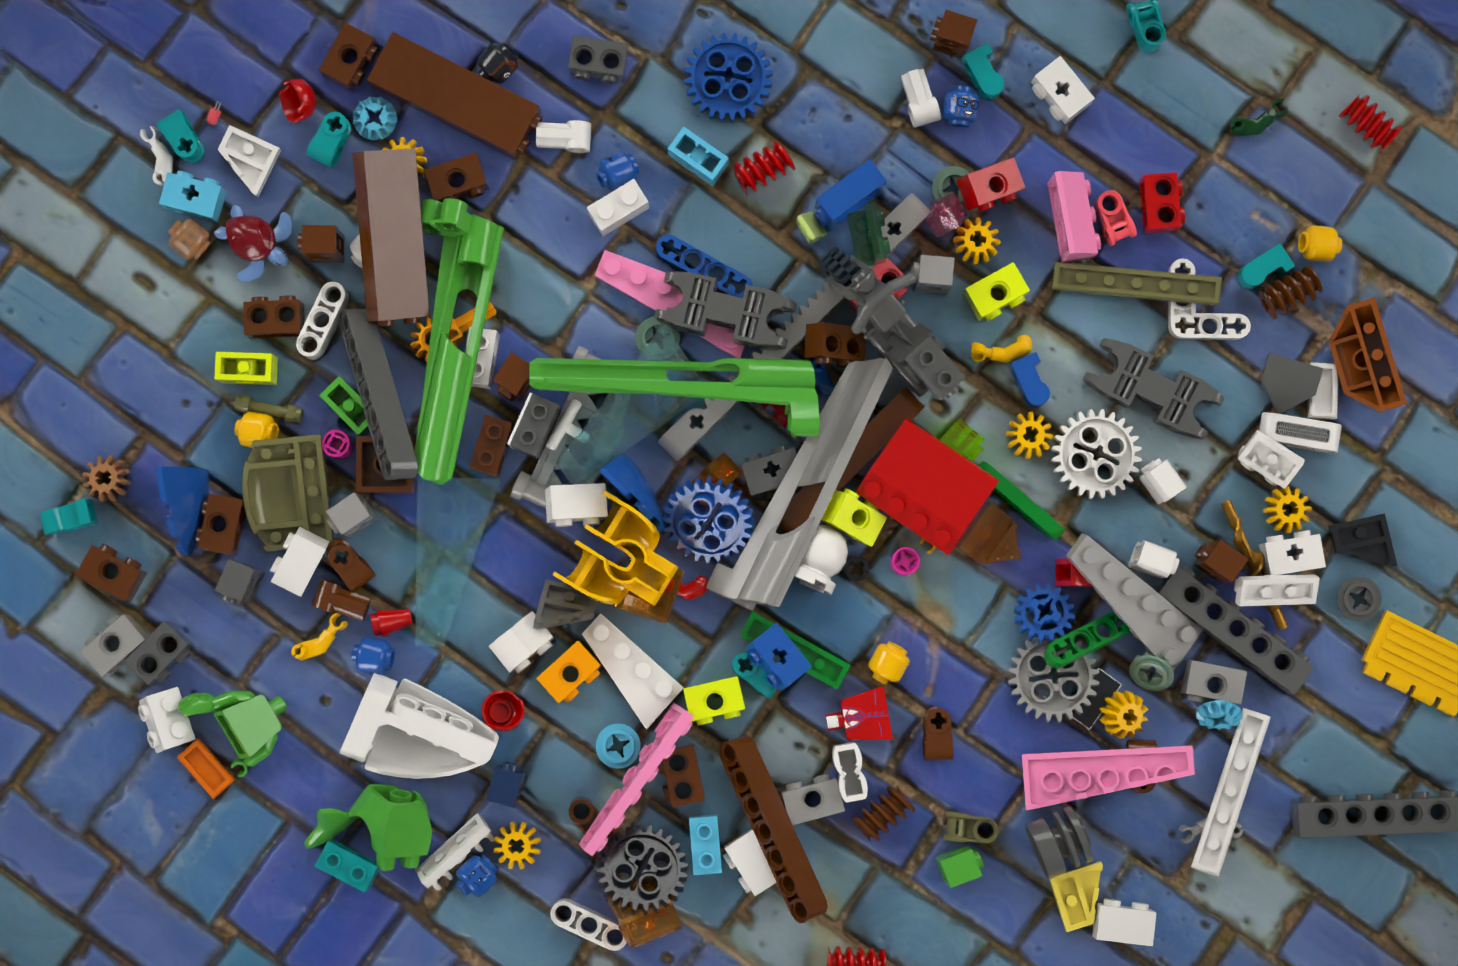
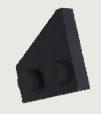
M1385 513L1328 526L1334 553L1389 567L1398 566Z

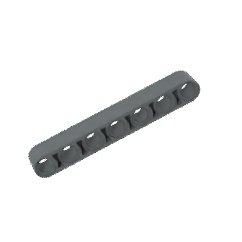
M366 308L342 309L339 316L340 329L385 480L415 478L418 470L417 459L376 321H367Z

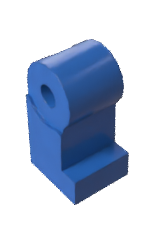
M1037 352L1014 361L1008 366L1025 403L1032 408L1041 407L1050 398V390L1041 381L1035 368L1041 362Z

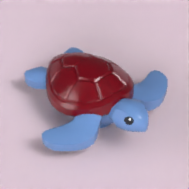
M234 205L230 212L232 218L227 220L226 227L221 226L214 231V235L218 239H228L232 250L238 257L245 261H250L249 266L237 274V278L240 281L250 282L260 278L265 270L264 259L266 258L277 266L289 264L286 252L276 247V243L288 240L292 233V220L285 212L280 214L278 225L273 230L272 226L265 220L254 216H244L242 209Z

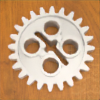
M1092 409L1088 410L1087 418H1085L1082 412L1077 413L1078 422L1070 417L1067 419L1069 428L1063 425L1059 427L1064 435H1056L1053 438L1059 443L1058 446L1051 447L1052 451L1058 453V456L1052 458L1051 462H1059V467L1053 471L1054 473L1062 472L1064 474L1059 480L1060 483L1066 480L1070 482L1067 490H1071L1075 486L1078 487L1077 496H1081L1087 491L1088 499H1092L1095 492H1097L1099 498L1103 499L1107 490L1112 497L1116 495L1115 487L1121 491L1126 489L1123 481L1128 483L1134 481L1129 473L1139 472V469L1133 466L1134 463L1142 461L1140 457L1135 456V452L1140 451L1142 447L1133 445V442L1139 436L1130 437L1129 433L1132 431L1133 426L1124 428L1125 418L1117 422L1114 421V412L1107 418L1105 417L1104 409H1101L1097 416H1095ZM1084 429H1089L1095 434L1093 443H1087L1083 440L1082 432ZM1110 440H1116L1120 444L1121 449L1118 454H1113L1109 451L1108 442ZM1077 443L1089 451L1098 448L1099 455L1115 459L1119 462V465H1114L1104 458L1093 460L1094 455L1092 453L1073 447V444ZM1077 454L1083 457L1085 463L1082 469H1077L1073 466L1071 461L1073 455ZM1100 465H1104L1110 470V477L1107 480L1101 479L1098 476L1097 470Z

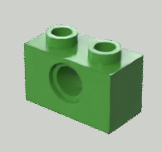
M338 376L319 396L357 435L366 436L370 430L360 395L343 378Z
M967 845L935 856L944 882L950 888L982 876L980 869L984 868L981 856L978 851L972 850Z

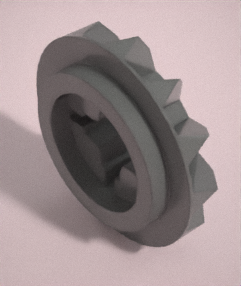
M1354 577L1346 580L1339 587L1336 600L1339 606L1338 610L1346 618L1358 622L1369 620L1378 613L1382 603V596L1378 586L1373 581L1364 577ZM1363 592L1362 599L1368 606L1358 604L1353 608L1355 600L1349 593L1357 595Z

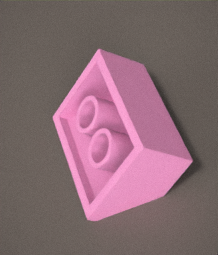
M1054 172L1047 186L1061 262L1067 263L1094 258L1098 254V250L1101 249V240L1099 234L1094 232L1093 223H1096V213L1094 207H1090L1088 196H1091L1090 182L1085 180L1084 172Z

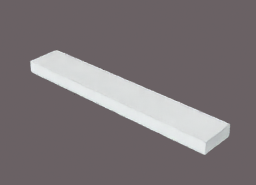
M1243 708L1242 719L1239 725H1237L1191 868L1219 877L1271 716Z

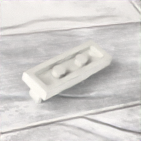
M1315 574L1241 576L1235 579V603L1238 606L1316 604L1320 578Z
M477 813L415 869L421 883L427 889L431 885L436 890L442 889L437 881L441 876H446L449 880L453 879L449 870L455 865L460 864L473 847L477 851L482 852L484 849L479 842L483 838H488L491 842L494 841L491 830L481 815Z

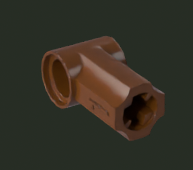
M320 579L311 605L328 612H338L356 620L364 621L370 608L371 598L345 590L341 585Z

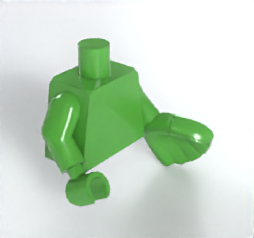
M229 691L218 696L208 693H194L182 698L178 704L179 711L184 716L214 712L215 718L239 756L233 760L231 769L238 764L244 767V770L238 773V777L245 776L249 766H255L272 753L278 740L277 733L282 728L276 716L287 710V706L280 696L268 702L263 694L255 696L251 691Z

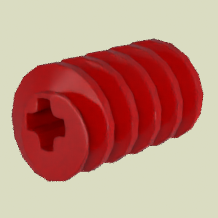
M1358 95L1339 114V117L1343 118L1349 115L1347 125L1350 126L1357 123L1358 125L1354 132L1357 134L1365 130L1363 140L1366 141L1373 138L1374 140L1370 147L1373 149L1381 146L1379 151L1381 152L1400 133L1402 127L1399 125L1391 129L1394 119L1390 118L1383 121L1386 112L1382 110L1375 113L1378 104L1375 102L1367 106L1370 96L1366 95L1359 98Z
M774 141L772 142V151L766 146L762 148L763 157L758 152H754L753 162L748 157L743 158L744 167L738 162L733 164L735 177L746 196H748V186L755 192L757 191L756 182L758 181L763 186H767V176L776 181V171L785 176V166L788 165L793 171L796 169L784 146Z
M840 946L835 947L833 954H831L828 947L827 966H885L886 963L885 949H880L878 956H876L874 949L869 948L865 956L862 947H858L855 955H853L851 947H847L844 954H842Z

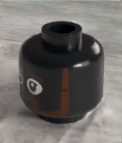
M504 42L501 45L493 43L478 57L477 62L481 68L478 73L481 77L491 82L494 81L502 84L517 70L518 63L516 60L518 56Z

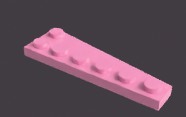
M604 250L595 273V277L634 298L637 302L654 311L656 309L667 310V308L676 307L683 299V294L677 291L676 287L663 282L665 272ZM708 324L705 337L699 336L734 358H741L745 346L734 344V329Z
M674 702L654 730L656 732V739L653 743L644 745L639 753L640 763L638 766L628 769L622 781L624 787L622 790L616 789L580 841L579 845L584 851L593 856L596 851L600 852L605 847L608 841V834L613 828L616 829L621 825L625 818L624 812L629 805L633 806L639 800L642 794L640 790L646 782H651L659 771L658 765L663 759L671 756L676 747L674 743L680 735L684 736L690 730L693 715Z
M1193 745L1022 754L1026 810L1195 774Z

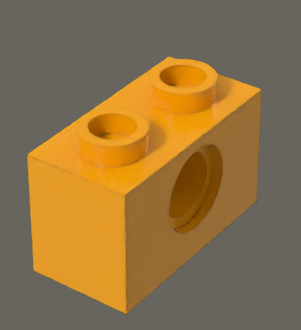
M577 641L536 679L558 703L565 700L568 704L580 693L577 688L584 681L589 685L601 674L597 669L602 665L580 641ZM568 666H574L578 669L579 676L574 682H568L564 678L563 673Z

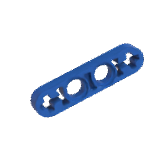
M664 235L657 241L656 251L658 256L663 261L684 272L709 276V271L712 268H721L725 276L718 282L717 290L724 294L743 298L744 295L743 291L740 295L736 294V287L731 284L728 285V289L723 287L728 281L729 274L734 275L732 281L736 284L744 281L746 285L753 286L751 279L675 236ZM669 242H673V248L676 251L681 252L682 247L686 250L682 253L680 262H677L675 260L678 256L673 252H669L667 255L664 254V248L661 245L663 243L668 245ZM690 254L697 255L701 260L700 265L695 269L688 268L685 265V258Z

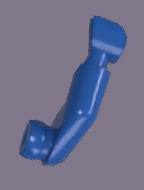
M813 360L811 364L815 372V386L819 393L830 397L836 385L832 383L826 366L816 364V360Z

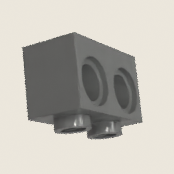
M573 35L568 65L569 73L574 75L575 79L588 81L592 77L599 78L601 82L606 84H617V81L624 82L629 51L628 43ZM587 54L591 56V62L586 65L579 64L577 60L581 55ZM614 58L619 61V64L616 68L609 69L604 65L606 60Z
M228 559L215 591L222 593V600L235 605H243L244 602L252 603L265 572L242 562Z
M163 621L124 662L148 685H155L156 683L160 685L172 674L169 670L176 663L181 664L190 656L191 652L189 649L194 644L171 621ZM170 637L177 641V648L172 653L166 649V641ZM151 657L157 661V669L153 673H150L146 668V662Z

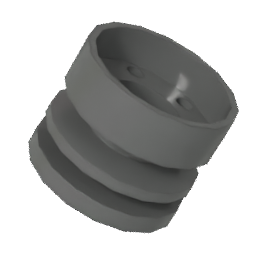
M1070 806L1062 808L1064 822L1058 812L1052 813L1053 827H1049L1042 817L1025 824V830L1032 849L1048 879L1066 873L1064 861L1066 858H1069L1074 867H1080L1077 853H1080L1085 863L1093 861L1088 833L1082 821L1076 816Z

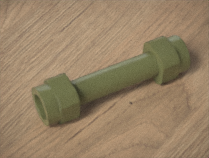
M240 394L237 395L234 404L235 411L243 413L253 411L285 418L286 422L301 424L304 414V408L289 405L287 408L254 401L253 397Z

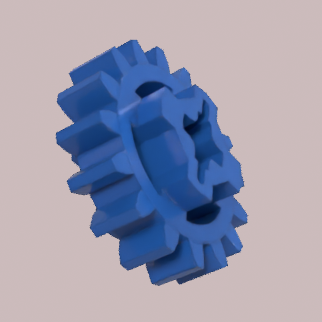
M1047 583L1046 588L1041 590L1040 585L1036 584L1034 592L1027 588L1025 589V597H1018L1017 603L1020 606H1015L1014 613L1018 615L1015 617L1014 622L1015 624H1022L1019 629L1020 634L1029 633L1028 641L1037 637L1039 645H1042L1044 639H1048V642L1051 643L1054 641L1055 636L1060 638L1065 635L1063 630L1066 632L1071 631L1072 626L1070 623L1075 620V615L1071 614V612L1074 611L1075 606L1074 604H1067L1070 596L1068 594L1061 596L1060 587L1052 591L1051 585ZM1057 604L1062 609L1063 617L1061 616L1062 614L1057 611ZM1050 607L1049 615L1046 614L1045 617H1042V619L1039 621L1040 613L1043 614L1044 611H1047V609ZM1026 611L1028 612V615L1032 617V624L1029 623L1026 617Z

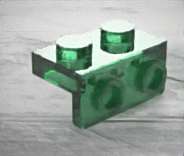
M876 203L864 205L862 211L848 213L847 220L855 258L868 266L885 263L887 254L891 253L888 237H883L881 227L885 226L882 210H877Z

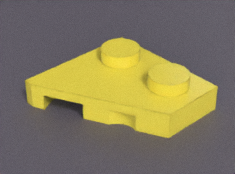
M1101 861L1068 870L1066 873L1049 879L1066 932L1094 924L1100 873L1103 869Z

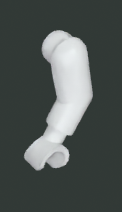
M150 126L153 137L149 139L144 129L140 130V136L144 141L150 143L152 146L151 150L156 157L155 171L152 179L157 185L164 186L167 173H172L173 156L164 143L159 141V130L154 126Z

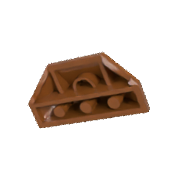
M1375 297L1348 305L1328 340L1344 394L1378 412L1407 405Z

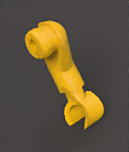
M1020 335L1015 343L1005 348L993 346L992 348H986L983 344L974 342L971 344V357L976 362L984 361L988 357L993 361L1010 363L1031 352L1033 347L1032 340L1028 335Z
M334 613L330 617L329 627L324 629L318 638L298 643L292 647V656L302 661L324 654L335 639L336 632L347 627V621H343L340 626H337L336 619L341 614Z

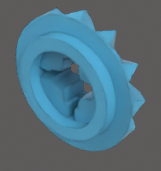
M369 96L364 101H360L353 111V124L357 132L366 139H384L396 127L397 114L395 108L381 96ZM368 110L374 114L381 112L379 118L383 124L382 126L374 121L368 123L370 120Z
M1214 700L1204 703L1197 708L1196 719L1199 720L1200 725L1207 726L1208 729H1231L1232 726L1239 725L1242 719V711L1237 705L1228 701Z
M621 723L612 724L604 728L596 740V752L599 759L611 768L619 769L631 765L637 759L641 749L637 733L631 727ZM613 734H615L619 741H630L623 747V758L617 750L607 752V749L611 748L610 746L614 744Z

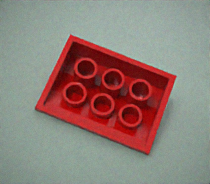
M906 418L870 468L856 493L949 555L956 548L1000 480Z

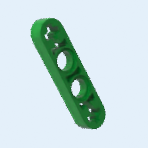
M982 461L978 465L1000 480L994 488L998 495L1050 539L1056 542L1061 537L1065 529L990 464Z
M1111 612L1051 642L1044 651L1045 662L1052 668H1062L1130 634V628L1125 623L1117 628L1116 623L1121 619L1114 612ZM1097 626H1106L1110 631V637H1101L1097 632ZM1077 636L1084 638L1087 641V648H1078L1074 643V638ZM1067 646L1068 651L1061 658L1053 656L1052 653L1054 651L1060 652Z

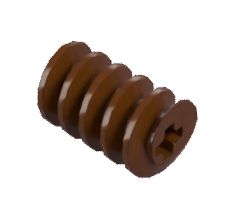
M1305 266L1302 268V271L1297 270L1293 272L1292 276H1284L1282 281H1274L1272 286L1265 285L1262 291L1259 290V298L1265 311L1274 320L1277 318V309L1285 315L1287 314L1286 305L1295 310L1297 309L1296 300H1298L1304 306L1307 304V295L1314 301L1317 299L1315 291L1318 290L1321 293L1323 288L1315 271L1310 266Z
M890 786L886 788L889 797L879 794L880 804L870 801L871 812L862 808V819L855 815L852 816L854 823L870 842V837L878 841L881 840L879 830L887 834L890 832L887 825L888 822L898 826L897 815L906 819L905 808L912 812L916 811L913 804L898 786L897 790Z

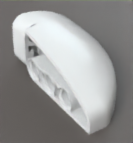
M374 673L340 750V754L361 763L366 762L364 768L378 774L412 779L436 778L458 774L487 763L496 748L499 736L482 721L440 695L408 679H402L399 688H396L398 681Z

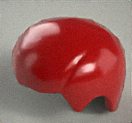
M291 79L284 82V85L288 86L280 91L279 97L287 119L292 123H296L311 117L316 108V96L312 87L303 79Z
M495 691L486 697L481 706L482 720L495 732H510L519 726L525 715L524 702L512 691Z

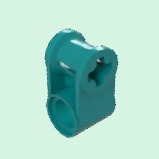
M1149 0L1135 5L1128 3L1126 6L1127 16L1133 28L1139 49L1147 54L1156 52L1166 37V30L1161 18L1158 1ZM1145 34H1154L1157 37V41L1151 42L1147 40Z
M180 108L156 123L175 153L185 162L195 164L203 159L205 148L193 130L191 122ZM191 144V151L188 152L187 146Z
M339 112L328 113L323 118L316 135L310 141L306 155L333 168L337 164L342 150L351 135L352 126L349 120ZM334 123H340L342 128L334 130L332 126Z
M748 652L736 654L731 662L733 672L749 683L753 689L770 699L777 688H773L765 678L766 673L760 666H755L750 660L748 664L751 666V669L741 672L739 670L741 665L738 663V660L749 658Z

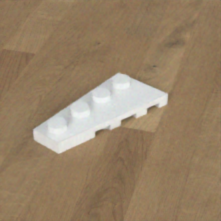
M601 613L582 633L635 714L647 729L684 687Z

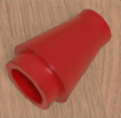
M409 609L376 610V613L370 614L374 636L382 635L384 637L406 626L413 625Z

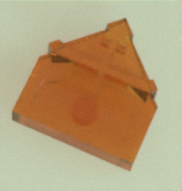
M990 502L985 505L956 546L979 564H992L999 561L1021 559L1016 535L1017 524L1013 523L1011 517Z

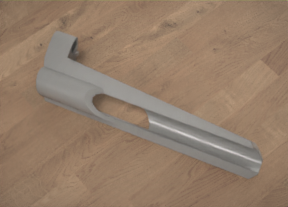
M886 357L885 359L877 358L848 363L819 415L818 437L807 436L734 568L731 569L717 563L706 589L753 611L756 604L780 607L893 370ZM825 482L809 518L795 530L785 534H777L776 531L797 487Z

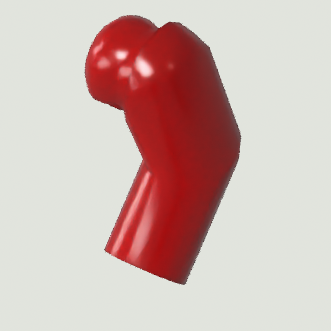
M699 575L696 576L694 581L684 584L672 578L667 591L686 600H692L707 592L708 579L705 576Z

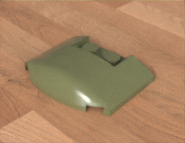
M321 434L253 441L251 445L253 449L244 465L242 482L243 501L251 529L265 544V546H262L265 551L287 550L282 547L289 533L296 534L299 527L329 542L334 539V531L327 523V519L330 517L326 511L331 507L325 464L326 456L322 448Z

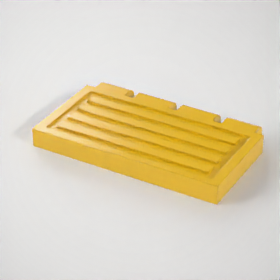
M1384 611L1361 661L1366 663L1362 673L1380 682L1387 673L1386 685L1404 694L1409 691L1412 685L1411 697L1429 706H1432L1436 698H1438L1435 709L1455 717L1458 712V645L1392 612Z

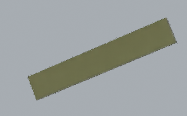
M1055 262L1052 290L1219 306L1222 277Z

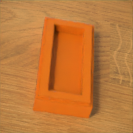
M197 738L177 756L179 761L213 799L236 780L200 738Z

